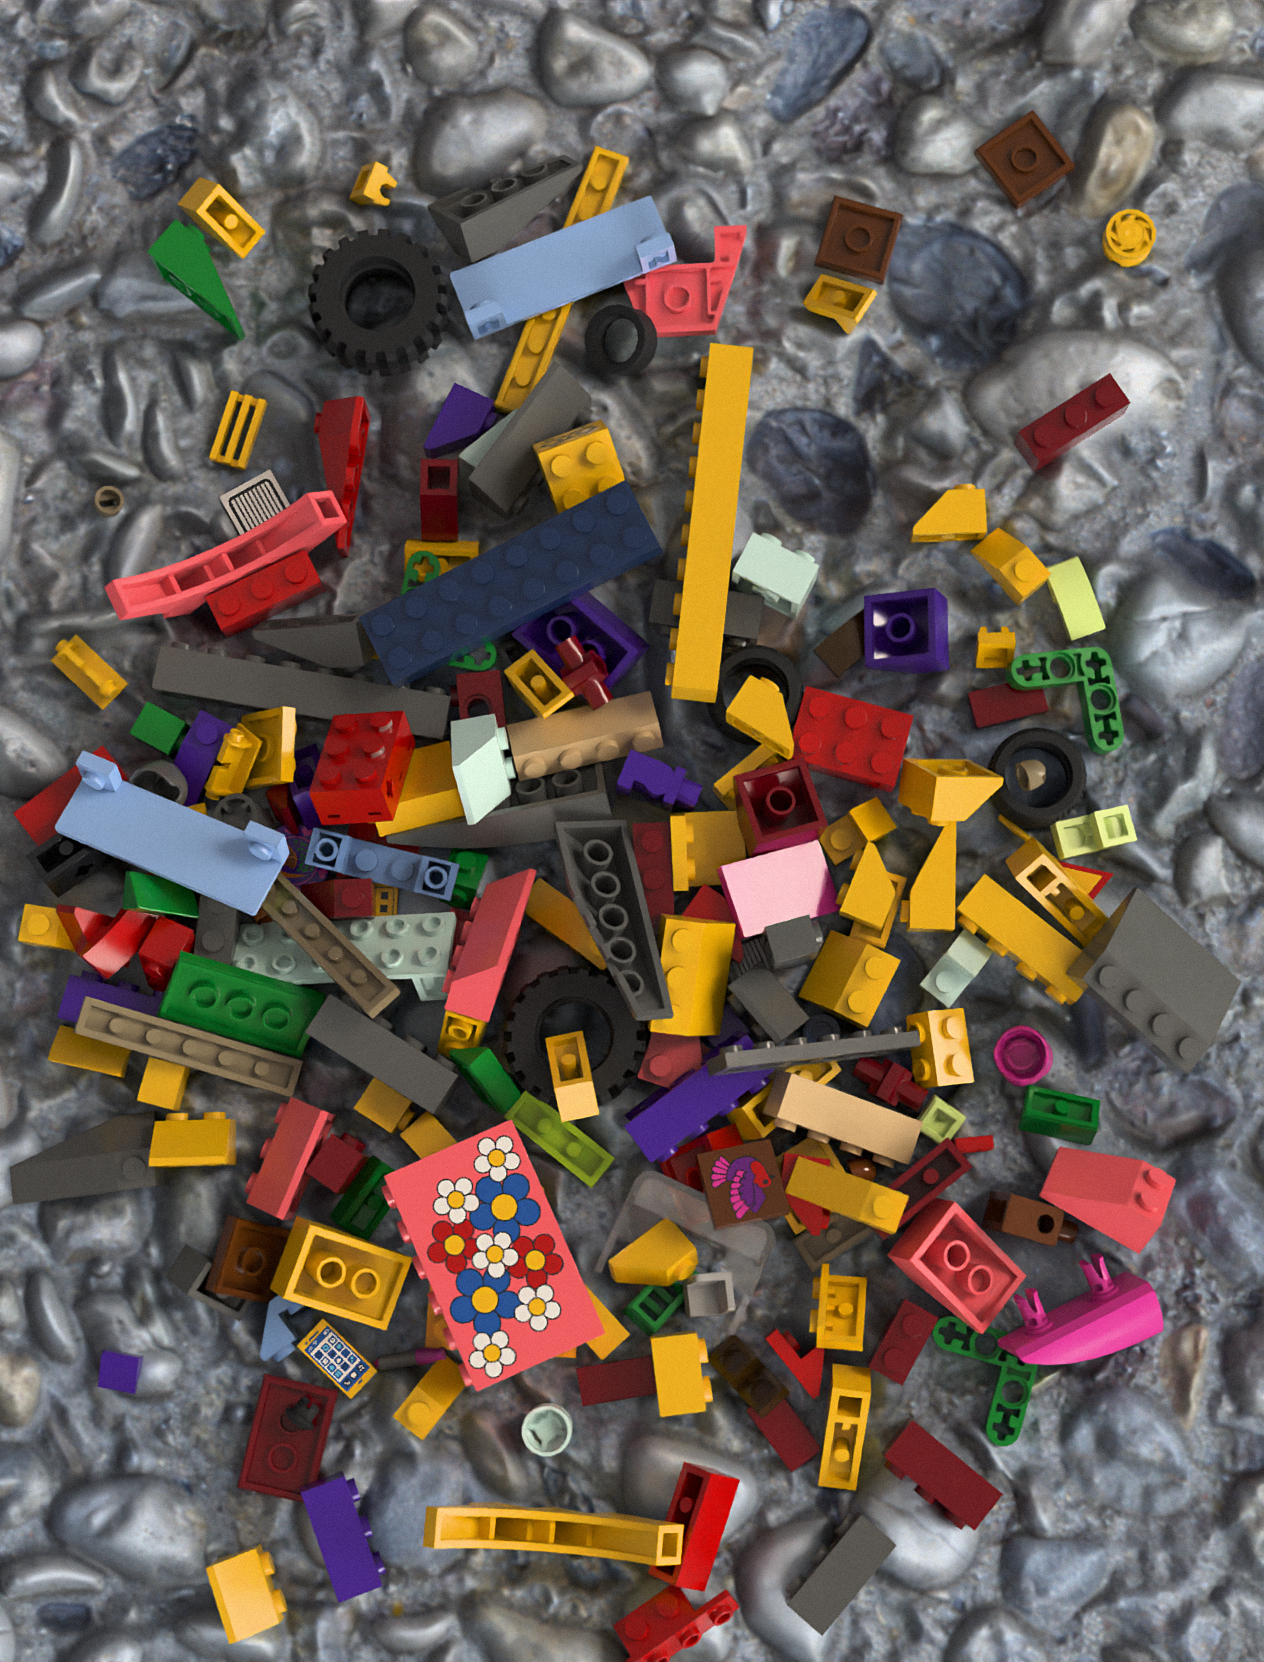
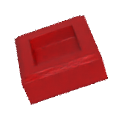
M993 1135L951 1139L962 1154L992 1151L994 1148Z

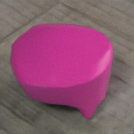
M1018 1025L1008 1028L997 1039L993 1050V1059L996 1068L1009 1083L1016 1087H1024L1038 1082L1050 1071L1053 1063V1052L1049 1043L1039 1031L1027 1025Z

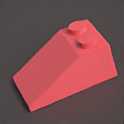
M1059 1147L1039 1197L1140 1254L1161 1226L1176 1179L1169 1176L1162 1169L1156 1168L1143 1160Z
M934 1198L921 1210L887 1254L914 1283L979 1334H983L1026 1277L1024 1272L955 1201Z

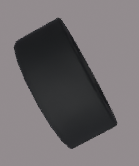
M620 304L606 306L595 313L588 323L585 333V350L590 361L601 371L619 376L635 375L645 369L654 358L658 345L657 330L651 318L642 310ZM618 319L630 320L635 325L638 336L634 353L623 362L611 360L605 350L607 330Z

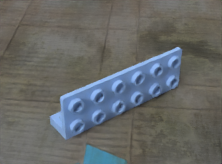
M646 196L450 273V278L472 336L476 340L676 262L677 258L670 234L665 231L653 198Z
M84 750L81 752L76 765L82 776V781L55 825L57 833L252 916L257 914L290 854L284 834L251 820L245 831H242L123 781L115 763Z

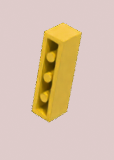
M984 874L955 909V914L959 917L956 922L969 933L974 935L977 931L988 940L985 945L999 957L1004 958L1007 955L1018 963L1015 969L1025 978L1032 982L1036 978L1047 987L1044 992L1060 1005H1063L1064 1002H1067L1069 1005L1075 1003L1084 991L1064 973L1080 955L1082 950Z

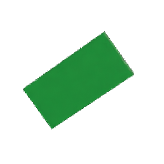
M180 950L158 1006L156 1016L301 1058L310 1037L305 1031L325 1002V993Z

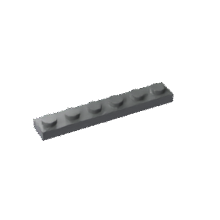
M892 1027L881 1030L880 1035L875 1036L871 1035V1030H864L849 1034V1039H840L839 1034L821 1036L814 1043H808L807 1038L802 1037L788 1040L785 1042V1046L779 1047L775 1046V1041H767L752 1045L753 1050L743 1051L742 1045H733L719 1049L720 1055L706 1061L709 1076L901 1054L921 1046L918 1031L903 1032L902 1027Z

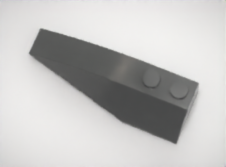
M603 762L519 781L518 774L516 773V778L510 779L511 795L476 824L468 825L466 816H461L386 835L387 842L441 848L505 847L556 840L553 827L555 822L613 820Z
M626 820L555 822L553 827L568 891L635 1021L672 1019L674 1013Z

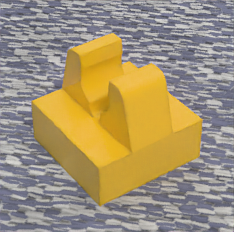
M375 161L361 167L349 199L360 205L387 206L390 200L381 195L380 188L384 186L389 190L396 187L397 182L387 173V167Z
M986 626L980 627L977 634L975 667L1006 668L1014 659L1016 646L1015 632H1010L1006 626H1001L1000 632H987Z

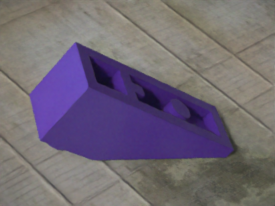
M200 710L173 763L180 769L187 781L188 795L183 804L185 807L202 803L206 793L204 785L209 779L213 766H221L222 764L216 759L224 741V734L229 733L234 728L203 710Z

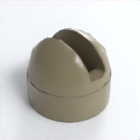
M112 486L100 488L93 499V506L102 517L111 518L116 516L124 505L122 493ZM116 501V506L102 508L100 505Z
M1031 759L1015 765L1017 782L1025 792L1036 789L1045 782L1046 768L1042 762Z

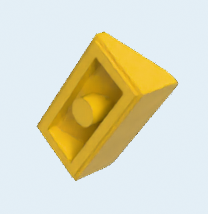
M407 539L404 546V575L409 558L416 552L428 551L433 553L440 562L442 575L479 556V542ZM424 559L421 565L416 564L414 567L420 573L419 582H424L427 572L433 573L434 568L429 565L428 559Z
M59 1026L48 1055V1061L122 1078L125 1077L131 1053L130 1049L73 1033L74 1028Z

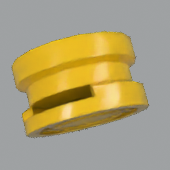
M1126 209L1116 213L1111 217L1102 235L1101 246L1104 255L1110 262L1113 260L1122 267L1140 264L1147 258L1156 240V229L1153 221L1147 214L1139 210Z

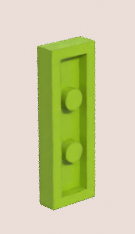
M526 1090L504 1116L507 1120L512 1119L515 1127L591 1188L615 1160L613 1156L571 1122H561L560 1114L556 1110L536 1099Z

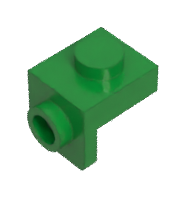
M452 848L448 862L460 864L451 901L440 898L438 900L454 908L470 910L474 897H477L479 886L488 865L489 856L464 848Z

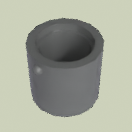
M235 793L226 796L218 803L212 817L242 831H245L250 820L275 830V822L270 814V808L264 809L245 794Z

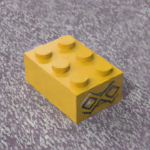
M602 420L532 445L556 515L625 480L609 430Z

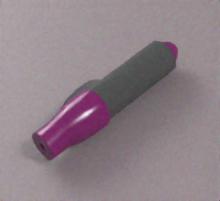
M424 1347L416 1350L380 1355L379 1358L375 1359L374 1365L381 1370L426 1365L446 1359L447 1353L445 1347Z

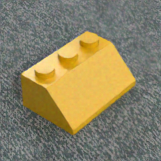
M661 913L657 948L674 1016L672 1019L646 1020L645 1025L650 1032L682 1036L720 1035L735 923Z

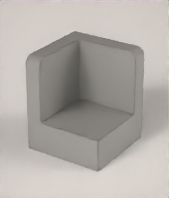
M731 1272L695 1274L682 1280L686 1319L723 1316L735 1310Z

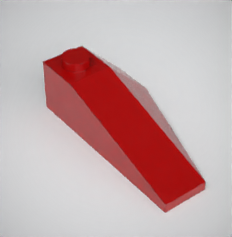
M360 396L324 401L323 412H317L314 423V433L319 434L327 490H332L347 520L345 525L334 532L337 549L342 557L349 556L371 421L365 399Z

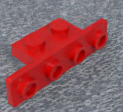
M670 1584L613 1625L631 1656L624 1662H669L670 1657L681 1649L690 1648L698 1643L702 1634L713 1626H720L729 1621L733 1616V1612L740 1606L729 1591L724 1590L695 1611L682 1588Z

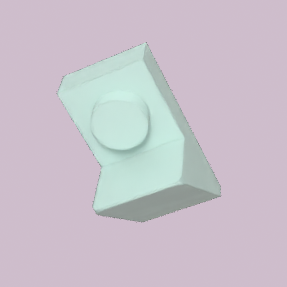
M963 929L919 984V987L949 1009L970 981L976 977L993 951L978 937Z

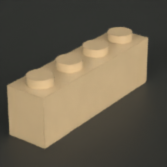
M650 691L613 699L594 711L588 705L554 713L545 719L538 717L506 725L519 781L627 756L630 749L640 753L664 747Z
M778 1070L763 1114L775 1118L774 1126L791 1132H795L797 1126L808 1130L807 1138L824 1144H828L831 1138L841 1142L840 1150L857 1156H861L862 1151L874 1154L873 1162L890 1168L894 1167L895 1162L909 1165L923 1124L922 1121L799 1075Z

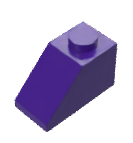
M454 383L423 445L425 456L435 459L466 448L494 427L498 420V414L495 413L494 400Z
M316 743L294 751L296 768L293 782L289 783L292 797L307 830L318 826H325L321 824L309 795L312 780L321 756Z

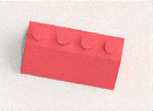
M529 868L486 884L482 898L474 897L468 918L474 921L466 920L460 938V942L464 943L465 946L457 945L451 967L456 968V971L448 969L442 992L448 993L444 1009L489 1022L522 925L537 870Z

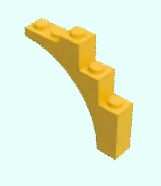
M470 1502L469 1505L426 1506L423 1546L434 1549L489 1548L544 1551L603 1557L655 1566L681 1564L684 1525L615 1512L585 1513L557 1507L527 1508L499 1502Z

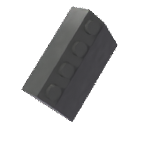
M1134 887L1064 973L1169 1068L1189 1074L1212 1045L1241 984L1240 980L1138 887Z

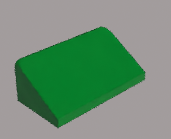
M126 871L122 909L178 919H199V910L193 890L163 877Z
M486 1047L452 1049L449 1052V1057L457 1065L456 1067L480 1101L497 1113L504 1114L520 1099L521 1093L490 1049Z
M1028 1085L1025 1089L1018 1129L1091 1145L1097 1133L1100 1100Z
M372 1155L333 1209L330 1217L355 1236L368 1241L390 1209L381 1188L387 1185L384 1176L396 1170L375 1155Z

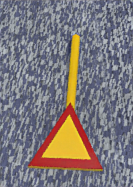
M1000 814L998 816V820L1023 841L1026 842L1031 838ZM1053 856L1092 899L1097 896L1113 876V873L1061 862Z

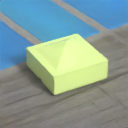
M934 1094L916 1120L923 1122L920 1132L940 1144L947 1137L950 1140L952 1139L966 1117Z

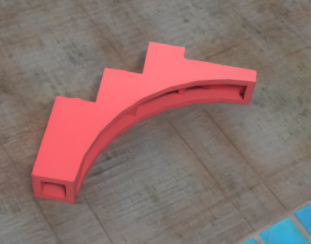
M332 490L306 493L275 516L232 540L164 568L112 580L104 589L119 620L162 614L164 618L188 615L207 601L206 596L304 549L309 553L345 525L347 520Z

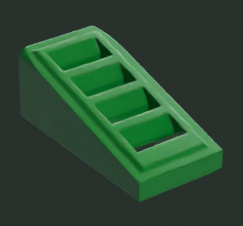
M695 1270L690 1276L699 1273ZM678 1281L670 1285L677 1293L675 1298L662 1286L645 1285L622 1312L647 1336H652L684 1301L683 1285ZM651 1291L667 1305L664 1310L648 1296ZM642 1303L654 1316H656V1319L652 1320L638 1306Z

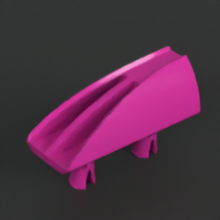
M1102 1254L1090 1255L1092 1265L1084 1260L1079 1262L1091 1290L1046 1314L1036 1288L1025 1289L1027 1301L1024 1297L1015 1294L1013 1299L1018 1306L1025 1325L998 1339L997 1345L1028 1364L1057 1365L1076 1363L1120 1351L1162 1332V1312L1155 1290L1148 1281L1127 1271L1111 1279Z

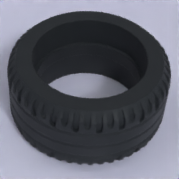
M747 645L734 649L721 658L716 702H706L713 723L725 736L746 745H762L726 722L727 708L724 703L723 690L728 678L736 671L746 667L765 668L777 675L786 689L785 708L790 729L797 721L804 695V686L797 667L786 655L768 646Z
M1027 728L1015 732L998 746L987 766L988 770L1004 778L1003 785L990 797L993 806L1009 821L1023 827L1041 828L1061 821L1078 805L1086 788L1087 772L1080 751L1072 741L1051 729ZM1030 748L1041 749L1052 754L1061 763L1066 775V789L1062 797L1055 804L1045 808H1034L1019 802L1011 794L1005 780V769L1011 757L1017 752Z

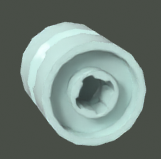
M542 1403L535 1406L527 1414L522 1425V1438L525 1445L533 1453L540 1456H553L560 1453L568 1445L573 1432V1422L569 1413L562 1406L555 1403Z

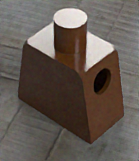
M997 1191L990 1192L981 1225L982 1228L1055 1247L1057 1241L1073 1244L1078 1233V1223L1064 1219V1210L1015 1194Z

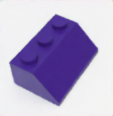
M589 592L516 628L511 634L529 651L533 649L560 678L562 676L559 669L563 668L565 664L554 647L576 635L586 653L593 649L605 662L609 677L603 681L609 691L632 670L651 646Z

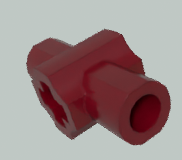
M576 635L554 647L565 664L563 668L559 669L562 676L561 680L575 696L582 693L593 711L614 699L603 681L609 677L607 666L600 655L593 649L586 653Z
M870 1057L860 1058L852 1073L853 1077L870 1085L867 1090L868 1093L893 1107H896L898 1102L918 1112L929 1093V1090L911 1081L913 1073L886 1058L882 1064Z

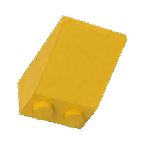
M296 1216L270 1289L283 1299L387 1330L411 1265L412 1257L338 1229Z

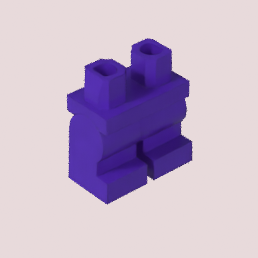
M630 749L617 781L615 794L629 799L631 791L635 790L642 793L643 797L650 803H662L660 809L669 813L673 805L693 812L703 785L685 779L687 770L676 766L675 771H673L667 764Z

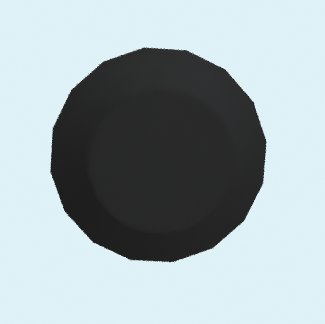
M301 1397L294 1408L286 1407L287 1418L304 1431L314 1429L312 1420L319 1412V1406L315 1403L308 1408L307 1405L311 1400L307 1397Z

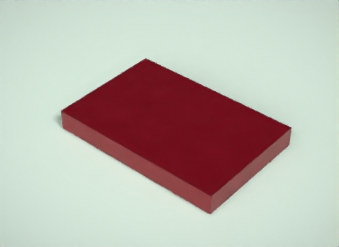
M265 1373L237 1487L304 1503L299 1487L318 1480L339 1390ZM301 1397H307L311 1400L307 1405L308 1408L313 1403L319 1406V1412L312 1420L314 1424V1429L302 1430L286 1416V1407L294 1408Z

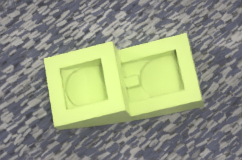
M1075 556L1046 567L1051 573L1046 582L1052 601L1058 606L1067 638L1073 641L1105 629L1098 603L1079 557Z
M1128 805L1096 811L1089 815L1058 821L1050 825L1059 861L1137 841Z

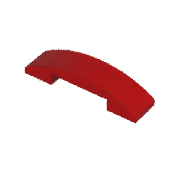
M147 871V872H148V873H147L148 875L158 876V875H156V874H153V873ZM121 908L109 926H100L79 956L101 977L109 979L142 947L160 915Z

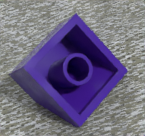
M936 588L864 596L865 667L867 669L910 674L949 670L948 601Z

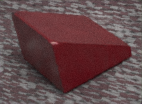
M289 783L273 786L265 792L272 812L279 823L291 834L296 835L299 833L300 813L292 797Z

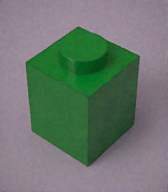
M147 701L129 734L139 742L174 760L191 727L185 721Z

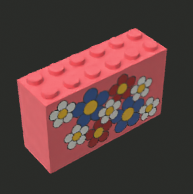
M512 1119L384 1176L387 1185L381 1187L389 1207L393 1209L398 1208L402 1220L396 1222L405 1244L413 1243L417 1256L412 1258L413 1264L420 1279L428 1278L433 1291L427 1293L428 1299L435 1314L443 1313L448 1327L442 1330L451 1351L458 1349L464 1363L458 1365V1368L467 1387L474 1385L477 1392L606 1333Z

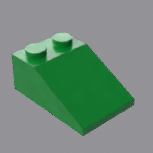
M175 219L147 251L159 276L237 339L242 341L246 337L210 257L209 252L211 249L204 242L205 236L192 224L189 223L185 227Z

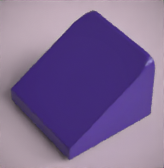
M111 1349L102 1350L98 1387L136 1394L144 1356Z

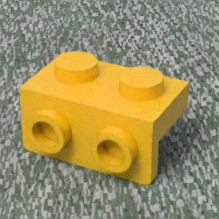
M964 1008L934 1010L907 1015L906 1032L918 1031L921 1046L911 1049L912 1073L915 1083L924 1088L974 1082Z
M822 1263L821 1277H813L812 1299L819 1300L818 1309H811L809 1332L817 1333L816 1348L862 1351L867 1277L829 1275L830 1264Z

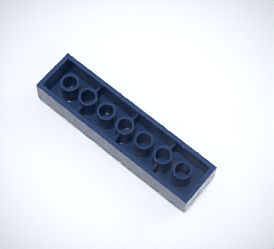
M624 480L360 616L359 619L391 683L401 688L662 554L663 551L627 480Z

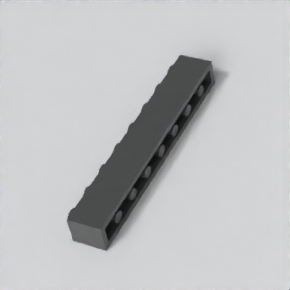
M172 642L171 647L160 645L151 687L157 695L253 712L282 706L295 708V719L331 725L333 715L404 710L414 740L437 744L445 742L447 738L452 702L451 696L445 695L446 690L425 686L424 691L409 689L410 684L398 688L390 680H388L387 685L373 683V677L363 674H352L351 678L337 676V671L328 668L316 667L315 672L301 670L302 666L300 664L289 661H280L279 666L265 664L266 659L254 655H244L242 660L229 657V652L214 648H208L207 653L193 651L194 647L192 645L180 642Z

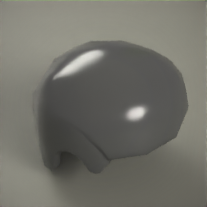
M164 760L147 762L135 769L128 781L130 784H134L180 805H183L187 799L188 785L184 775L176 765Z

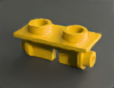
M77 635L69 642L63 639L56 645L55 650L58 653L50 661L102 710L128 685L117 672Z
M241 723L237 724L236 729L232 728L229 733L224 734V741L216 759L222 764L221 766H213L209 779L204 785L206 789L205 795L212 800H219L220 796L225 798L235 793L242 794L261 747L262 741Z

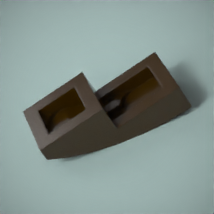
M864 609L839 627L813 650L814 654L837 679L862 657L865 658Z
M735 1333L708 1357V1362L762 1419L790 1393L782 1382Z

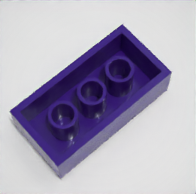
M739 1030L702 1056V1061L700 1062L702 1067L697 1071L692 1068L679 1076L670 1084L671 1089L663 1086L618 1119L651 1163L656 1159L661 1163L670 1158L678 1151L677 1143L687 1136L691 1140L696 1138L709 1127L706 1123L717 1113L721 1117L725 1116L739 1105L737 1098L747 1091L754 1094L769 1083L770 1080L767 1076L774 1071L773 1069L709 1076L706 1061L719 1056V1049L733 1045H742L743 1051L753 1050L752 1045L754 1043L747 1034Z

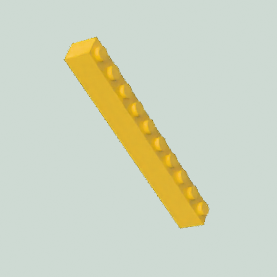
M710 343L709 356H701L699 378H706L705 389H698L695 411H703L702 422H694L692 444L699 445L698 456H690L688 478H694L695 485L694 490H686L684 512H691L690 524H683L680 544V546L688 547L686 559L679 558L677 580L684 581L683 593H675L673 615L680 616L679 628L671 627L669 650H676L675 663H667L665 685L672 686L671 698L716 702L753 347Z

